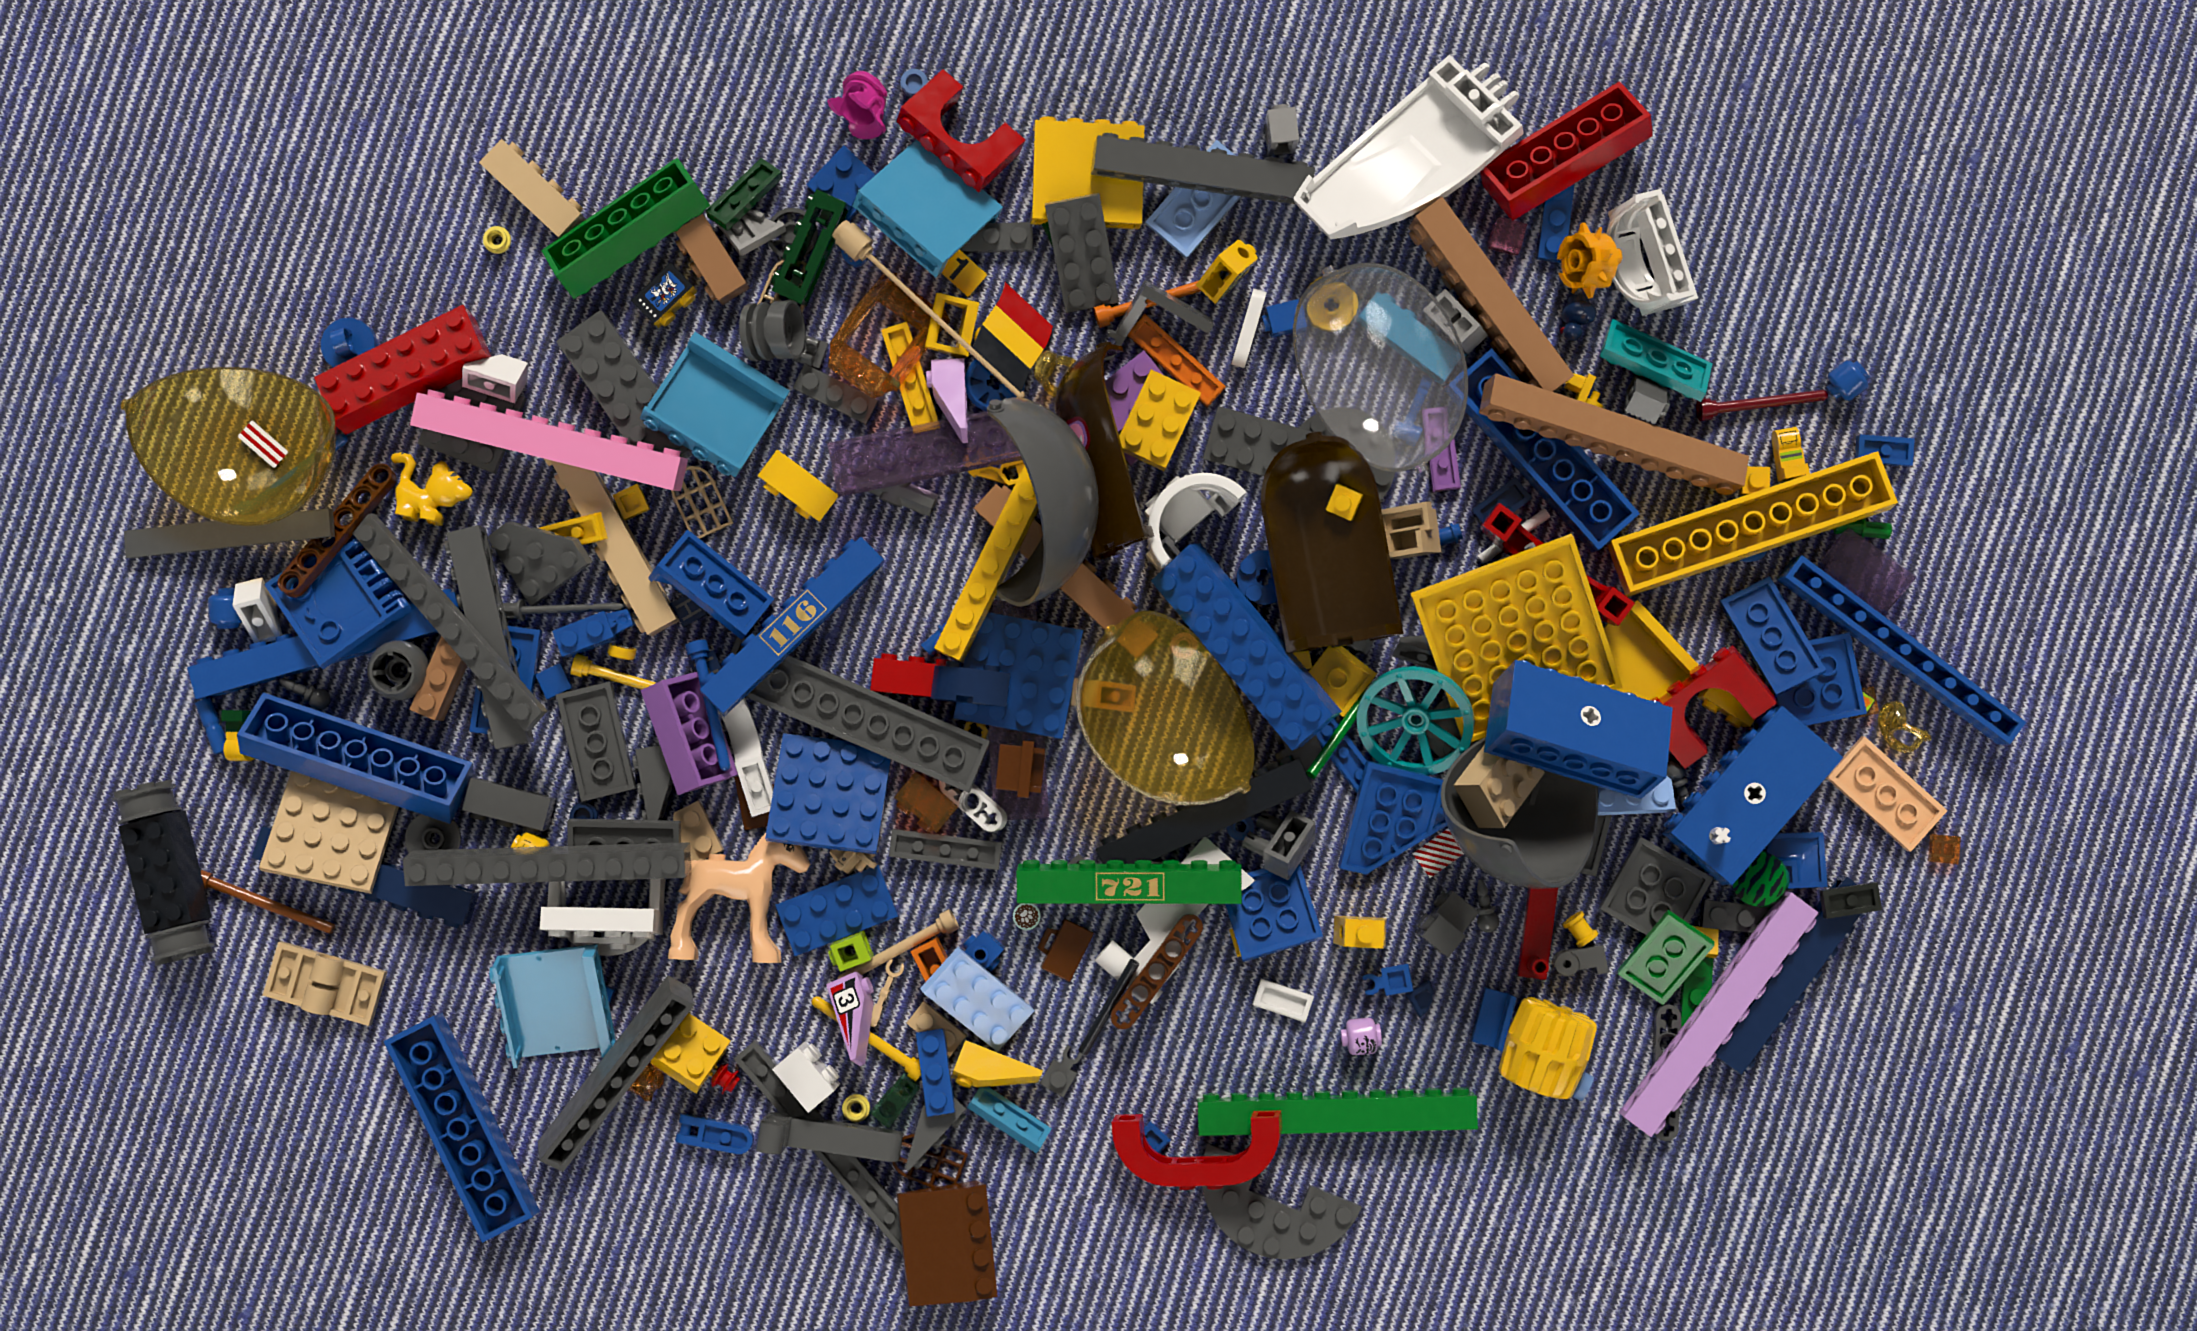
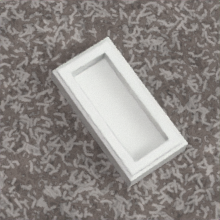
M1261 978L1252 1005L1305 1023L1314 996Z

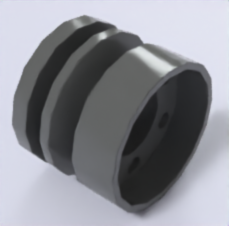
M793 300L775 301L771 305L766 302L759 304L748 303L743 307L739 320V334L743 351L749 360L753 362L761 360L770 361L775 357L784 360L797 359L801 356L805 347L806 329L804 317L797 302Z

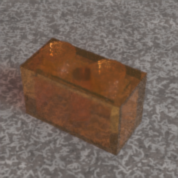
M915 772L894 797L899 801L896 806L908 816L911 812L920 819L917 824L928 833L932 830L938 833L959 808L918 772Z

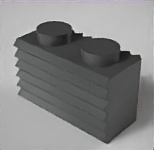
M1635 374L1626 390V414L1631 413V416L1636 415V418L1641 417V420L1646 419V422L1651 421L1652 425L1656 424L1659 417L1662 419L1665 417L1670 403H1667L1670 397V393H1667V387L1660 386L1651 379Z

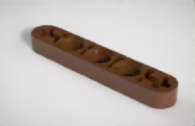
M1194 914L1183 915L1111 1011V1021L1115 1027L1119 1029L1130 1028L1201 935L1203 924L1198 916ZM1194 919L1197 921L1195 923L1197 931L1195 933L1190 931L1185 938L1190 941L1185 945L1181 938L1173 935L1176 931L1182 934L1186 928L1183 922L1185 920L1190 922ZM1171 941H1177L1181 945V952L1176 957L1168 956L1165 951L1166 945ZM1159 963L1164 967L1165 973L1162 978L1153 979L1149 976V968L1152 964ZM1137 986H1143L1148 991L1147 998L1142 1002H1137L1132 998V991ZM1128 998L1132 1005L1140 1008L1137 1012L1132 1008L1128 1013L1130 1021L1128 1023L1122 1021L1120 1024L1117 1022L1118 1016L1116 1012L1118 1010L1121 1012L1125 1011L1128 1004L1123 1002Z

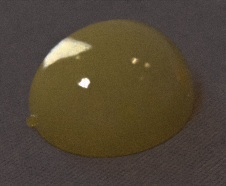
M240 367L194 369L158 379L140 389L131 398L123 399L121 402V409L126 413V427L130 443L140 464L151 479L166 494L184 507L218 522L241 526H257L273 523L288 517L304 506L317 493L333 463L336 450V422L331 406L323 396L311 387L284 375ZM251 421H254L288 451V454L275 468L269 465L238 437Z
M1154 611L1136 612L1117 624L1107 627L1104 631L1105 634L1091 649L1083 664L1076 690V711L1082 733L1101 764L1131 789L1155 800L1171 804L1204 805L1220 801L1240 791L1242 794L1247 793L1251 789L1249 780L1254 766V742L1249 719L1241 698L1227 672L1199 638L1177 620Z

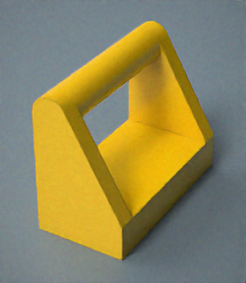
M936 293L932 311L941 319L945 303L963 309L958 335L971 346L979 302ZM931 317L925 347L952 357L967 358L969 352L958 341L956 342V347L937 343L940 325Z

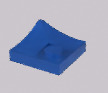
M1823 832L1777 833L1767 845V853L1780 859L1789 872L1788 889L1828 887Z

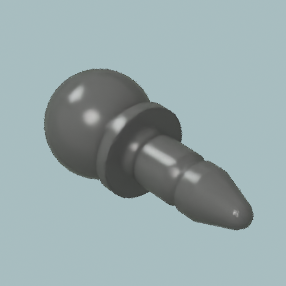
M279 679V682L287 690H292L293 693L303 696L302 702H308L315 710H324L331 702L330 694L324 689H315L313 685H310L307 689L306 686L296 683L292 679Z
M1671 760L1667 765V776L1672 780V786L1675 788L1679 802L1682 804L1689 796L1685 785L1688 782V778L1685 777L1686 769L1679 761Z
M1480 879L1478 880L1477 894L1479 895L1478 900L1481 908L1476 909L1480 914L1477 918V924L1483 932L1490 933L1498 928L1499 917L1494 912L1496 907L1490 906L1488 889L1484 881Z

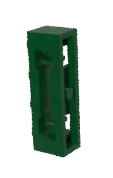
M816 189L814 195H809L805 203L807 211L803 220L799 219L794 228L793 234L796 236L792 245H787L783 253L782 259L785 261L781 270H777L772 278L771 285H773L771 291L807 307L836 239L832 237V234L845 221L851 208L848 203ZM818 222L827 227V229L823 228L805 267V270L808 271L806 275L795 268L800 267L817 229L815 223Z

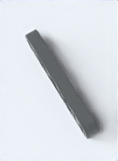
M1661 1004L1654 1011L1652 1067L1663 1053L1659 1045L1661 1039L1667 1036L1674 1039L1681 1029V1013L1678 1008L1671 1004ZM1666 1009H1669V1012L1674 1014V1019H1669L1668 1028L1674 1029V1033L1668 1031L1660 1032V1028L1666 1029V1021L1661 1019V1014H1666ZM1679 1107L1674 1112L1670 1111L1672 1116L1667 1115L1666 1123L1671 1126V1130H1666V1135H1663L1662 1131L1658 1134L1654 1133L1660 1140L1671 1141L1677 1136L1679 1131Z

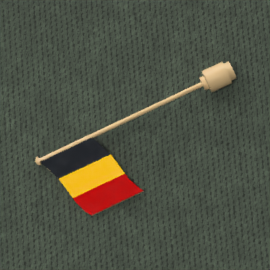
M845 220L835 229L832 237L836 239L835 243L854 261L859 259L863 261L868 258L1015 394L1016 398L1025 397L1022 389L1030 369L1049 341L1053 326L1006 282L1004 283L999 301L983 322L975 343L971 347L871 254L874 249L872 247L873 240L854 222L850 223L848 220Z

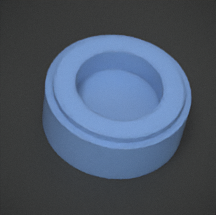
M919 69L907 70L902 75L900 81L902 91L910 98L928 83L924 72Z
M1586 1072L1583 1073L1573 1094L1574 1098L1581 1102L1584 1100L1594 1080L1592 1075Z

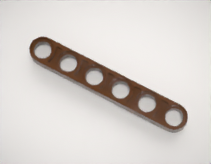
M379 463L371 467L333 512L334 543L331 546L324 547L322 545L324 538L310 539L278 578V587L284 594L291 598L301 596L351 538L352 533L364 518L372 513L393 488L397 477L388 465ZM386 471L389 473L385 482H376V477L380 472ZM361 494H371V498L367 503H358V498ZM345 514H353L351 523L348 525L340 524V520ZM316 556V564L311 568H305L304 563L306 559ZM291 578H298V586L295 589L287 590V582Z

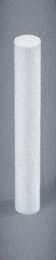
M1543 509L1521 525L1528 532H1531L1549 519L1550 515L1546 509ZM1493 544L1479 554L1477 558L1484 565L1503 550Z

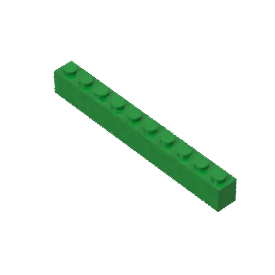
M1464 1087L1452 1088V1092L1442 1093L1440 1088H1427L1425 1093H1414L1413 1089H1397V1094H1386V1090L1374 1089L1369 1090V1094L1358 1095L1357 1090L1341 1091L1342 1095H1330V1091H1314V1096H1303V1092L1300 1091L1286 1092V1096H1275L1274 1092H1260L1258 1097H1247V1093H1231V1098H1219L1218 1093L1203 1094V1098H1197L1198 1135H1252L1251 1116L1253 1111L1281 1110V1134L1478 1129L1477 1095L1469 1092V1088Z

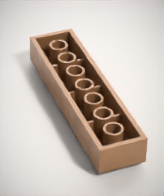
M1439 198L1417 214L1409 226L1410 238L1417 246L1421 245L1427 253L1425 257L1433 268L1437 267L1443 274L1441 276L1443 283L1449 290L1454 289L1459 296L1458 302L1467 312L1470 311L1475 320L1482 326L1492 341L1490 342L1492 349L1498 356L1502 355L1508 362L1507 366L1524 383L1552 392L1575 376L1444 198Z

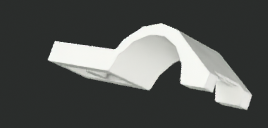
M744 698L725 717L720 712L719 714L725 723L731 740L735 766L751 816L753 817L770 812L773 786L763 758L758 732Z

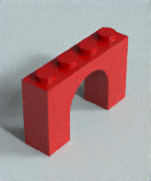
M942 69L901 106L896 122L905 132L910 133L926 150L931 151L947 168L952 169L968 186L980 192L1020 154L1026 140L1006 122L989 138L977 144H966L952 138L943 128L940 118L958 102L964 86Z
M1733 645L1728 649L1723 647L1712 656L1713 660L1705 666L1703 664L1696 666L1689 673L1690 677L1683 682L1680 680L1674 682L1666 690L1668 693L1660 699L1658 697L1651 699L1673 708L1669 750L1685 769L1708 753L1706 744L1689 725L1684 716L1688 701L1696 693L1709 688L1725 690L1739 701L1753 720L1777 703L1773 693Z

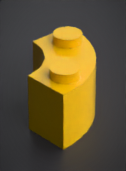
M779 450L775 451L757 475L766 482L763 486L766 490L775 496L780 492L797 505L794 510L805 519L812 516L820 522L839 497L837 493Z

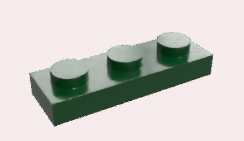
M760 158L706 210L707 217L728 231L783 179L782 171L763 158Z

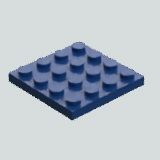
M988 612L965 658L963 668L983 670L984 665L999 666L1000 672L1010 673L1006 707L956 702L954 719L1063 739L1083 630Z
M783 733L765 836L766 841L877 855L891 759L849 741Z

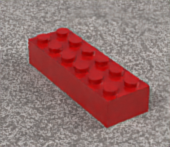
M1619 81L1503 151L1480 171L1483 187L1513 221L1652 137L1651 114Z
M461 305L315 376L314 379L331 422L347 435L414 402L417 393L427 394L428 389L437 391L461 379L464 364L492 356L475 317L464 305Z

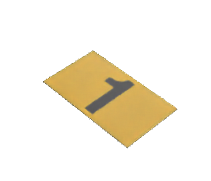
M960 249L947 261L942 272L967 297L971 295L987 276Z

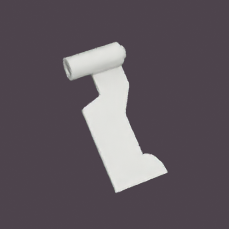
M1203 837L1180 864H1191V861L1205 860L1208 864H1219V861L1231 859L1207 837ZM1242 869V890H1244L1255 880ZM1144 904L1136 913L1150 939L1143 949L1133 958L1114 940H1111L1094 961L1118 981L1130 959L1136 960L1140 965L1126 987L1128 989L1178 920L1186 914L1198 916L1208 904ZM1194 919L1190 922L1185 920L1183 922V925L1186 927L1184 932L1180 934L1176 931L1173 936L1181 938L1184 942L1185 931ZM1177 941L1169 942L1165 947L1167 955L1170 957L1178 956L1181 952L1180 943ZM1159 963L1152 964L1149 968V976L1153 979H1160L1165 973L1164 967ZM1178 964L1177 967L1174 969V971L1171 973V975L1177 970V968L1179 967V964ZM1137 986L1133 989L1132 995L1142 1002L1147 998L1148 991L1143 986ZM1159 989L1150 1003L1153 1004L1163 991Z

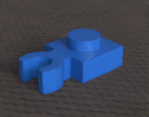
M1409 964L1381 968L1382 977H1378L1375 974L1363 976V980L1372 979L1375 982L1374 989L1365 991L1366 995H1374L1381 988L1385 989L1386 996L1414 991Z

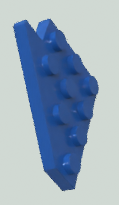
M1366 760L1338 867L1348 871L1368 874L1447 826L1441 806V787L1444 779Z

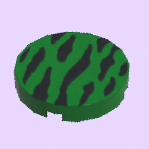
M1761 852L1735 881L1733 889L1737 896L1746 904L1758 908L1770 907L1784 897L1783 895L1789 886V872L1780 859L1772 854Z

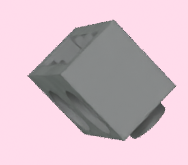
M1287 104L1275 105L1271 110L1267 111L1264 123L1268 156L1294 154L1299 142L1296 107L1288 108Z
M1446 289L1425 307L1431 317L1467 354L1488 336L1482 326Z

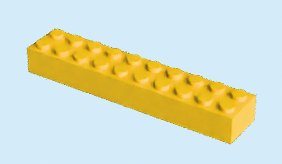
M1877 451L1613 539L1607 547L1625 596L1630 597L1891 510L1898 501Z

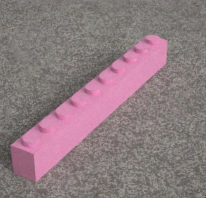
M428 389L427 394L417 393L410 422L411 426L673 491H681L688 459L680 457L681 451L664 448L663 452L653 450V444L640 441L637 442V446L627 444L628 438L611 434V438L606 439L601 437L602 432L585 428L584 433L574 431L575 425L559 422L557 427L549 425V419L532 415V420L522 418L523 412L506 409L505 413L496 411L497 406L480 402L479 407L470 405V399L454 396L452 401L444 399L445 393Z

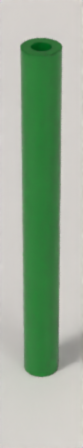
M1364 692L1347 712L1306 771L1307 776L1315 779L1357 719L1358 707Z

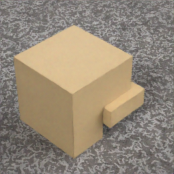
M1431 502L1381 509L1390 559H1404L1441 553L1436 509H1432Z

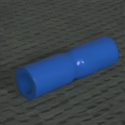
M212 699L200 700L195 703L202 725L206 729V735L214 755L224 753L223 748L226 736L222 726L219 724V718Z

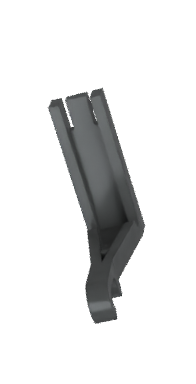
M1144 280L1116 331L1109 329L1107 332L1109 337L1115 339L1114 345L1121 346L1147 306L1146 299L1151 300L1208 334L1214 323L1209 316ZM1115 355L1104 358V360H1110Z

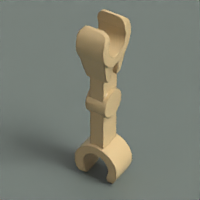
M893 959L889 960L886 964V972L889 976L879 993L878 1002L873 1006L870 1025L872 1027L877 1026L883 1009L882 1005L888 997L889 988L894 977L900 976L904 971L903 963L898 973H893L890 970Z

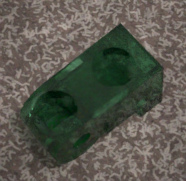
M903 1073L869 1113L889 1128L920 1089V1086Z

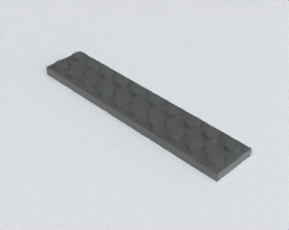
M746 636L742 640L737 637L731 653L736 655L743 649L741 644L747 638ZM790 655L746 696L749 699L968 793L971 791L991 744V741Z

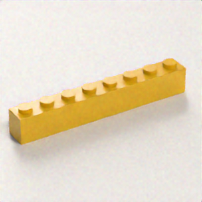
M1025 465L934 647L938 652L962 664L997 595L996 588L1003 583L1039 510L1035 492Z

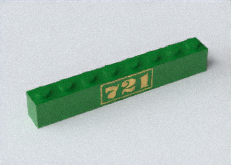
M1025 860L1023 864H1018L1016 870L1017 903L1242 904L1241 864H1236L1233 860L1219 861V864H1208L1205 860L1191 861V864H1180L1177 860L1163 861V864H1152L1149 860H1137L1135 864H1124L1121 860H1109L1107 864H1096L1094 860H1081L1079 864H1068L1066 860H1053L1051 864H1040L1038 860Z

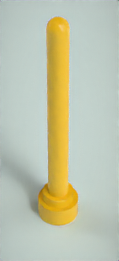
M581 654L575 655L570 671L571 675L581 678L583 675L588 677L590 674L641 690L656 683L592 664L593 661L588 660V656Z
M819 996L812 999L811 1003L815 1008L838 1022L831 1004ZM870 1031L868 1043L905 1068L904 1071L908 1073L907 1076L917 1082L921 1076L919 1058L908 1057Z

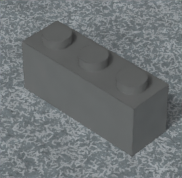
M470 778L462 810L470 812L469 817L486 821V818L490 817L497 819L496 824L512 828L514 823L524 826L523 831L539 834L540 830H549L557 798L481 778Z

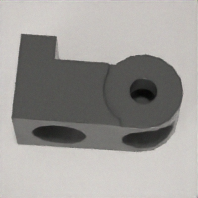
M1600 943L1561 950L1552 958L1554 970L1563 976H1571L1578 970L1593 968L1596 974L1609 973L1604 945Z

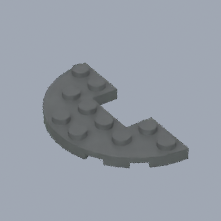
M1207 1142L1203 1156L1236 1155ZM1254 1178L1240 1184L1223 1185V1188L1216 1190L1207 1189V1186H1202L1208 1209L1221 1230L1242 1248L1274 1259L1302 1258L1328 1248L1348 1231L1362 1208L1357 1203L1309 1184L1299 1210L1250 1190L1249 1188Z

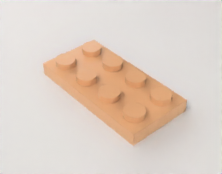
M1865 736L1859 738L1826 777L1827 780L1909 852L1917 846L1947 812L1939 802Z

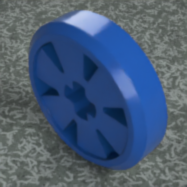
M975 359L970 364L965 375L966 393L973 405L987 412V407L990 405L989 402L991 400L997 399L1001 401L1017 397L1004 384H999L1000 389L994 390L992 386H987V382H991L990 377L994 375Z

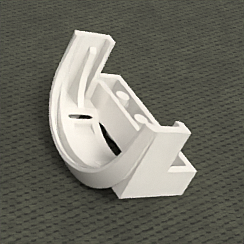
M1661 189L1637 194L1608 212L1610 220L1606 234L1612 238L1616 248L1622 251V261L1618 264L1616 274L1612 280L1622 295L1631 304L1640 309L1642 316L1686 305L1698 299L1664 194L1662 195ZM1635 232V234L1618 238L1620 234ZM1640 238L1643 242L1654 279L1645 266L1641 253ZM1651 286H1653L1651 289H1647V290H1643V291H1639V292H1638V290L1650 288Z
M650 879L648 909L567 907L565 881L549 882L547 907H541L540 930L548 931V936L567 938L575 946L597 944L599 955L614 956L630 952L640 947L647 940L655 939V934H663L666 879ZM594 932H605L604 937L609 938H596L593 935Z

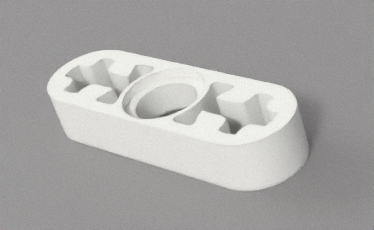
M1253 288L1231 365L1245 368L1267 292Z
M939 780V787L942 793L984 830L992 832L999 831L1005 827L1007 823L1006 812L975 784H973L970 793L966 791L961 792L957 788L950 789L951 785ZM971 793L976 794L979 798V805L975 809H971L967 804V798ZM983 810L988 814L996 813L995 820L997 824H990L991 818L986 813H981L980 815L979 813Z

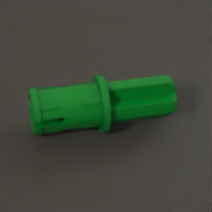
M1866 518L1834 528V534L1858 536L1859 539L1864 537L1889 539L1892 534V524L1866 521Z

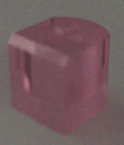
M1502 217L1498 218L1491 230L1488 249L1518 256L1527 224Z

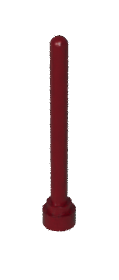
M1816 390L1718 403L1716 400L1711 401L1710 398H1705L1701 402L1697 400L1696 414L1699 421L1712 420L1718 413L1824 401L1828 398V392L1826 390Z

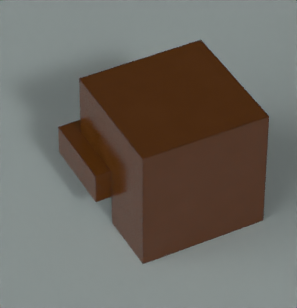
M1023 741L1022 746L1000 744L995 789L1018 791L1017 797L1029 798L1030 792L1041 793L1046 749L1034 748L1035 742Z

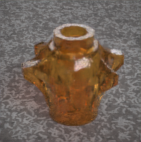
M649 1062L627 1091L636 1093L645 1101H652L655 1090L660 1089L664 1083V1074Z

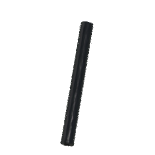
M1130 959L1080 1045L1078 1051L1083 1055L1089 1054L1108 1021L1113 1007L1121 998L1140 964L1136 960Z

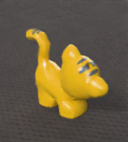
M404 452L395 453L391 456L393 463H405V467L401 472L400 482L395 488V514L401 515L403 520L418 522L420 517L427 520L428 524L442 526L444 517L440 511H437V508L440 506L453 507L459 501L468 499L473 493L472 488L465 484L455 471L450 470L444 461H439L433 466L432 475L428 478L425 489H421L411 481V476L416 467L413 456Z

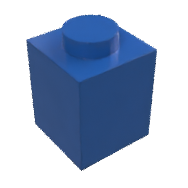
M1299 299L1268 306L1265 309V315L1261 316L1264 331H1269L1271 338L1302 331L1305 327Z

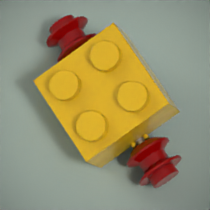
M690 1013L686 1015L650 1062L696 1094L709 1075L712 1077L711 1087L720 1085L723 1087L722 1094L726 1090L731 1093L740 1080L737 1077L738 1070L734 1073L728 1071V1063L721 1065L719 1068L716 1066L727 1051L731 1040Z

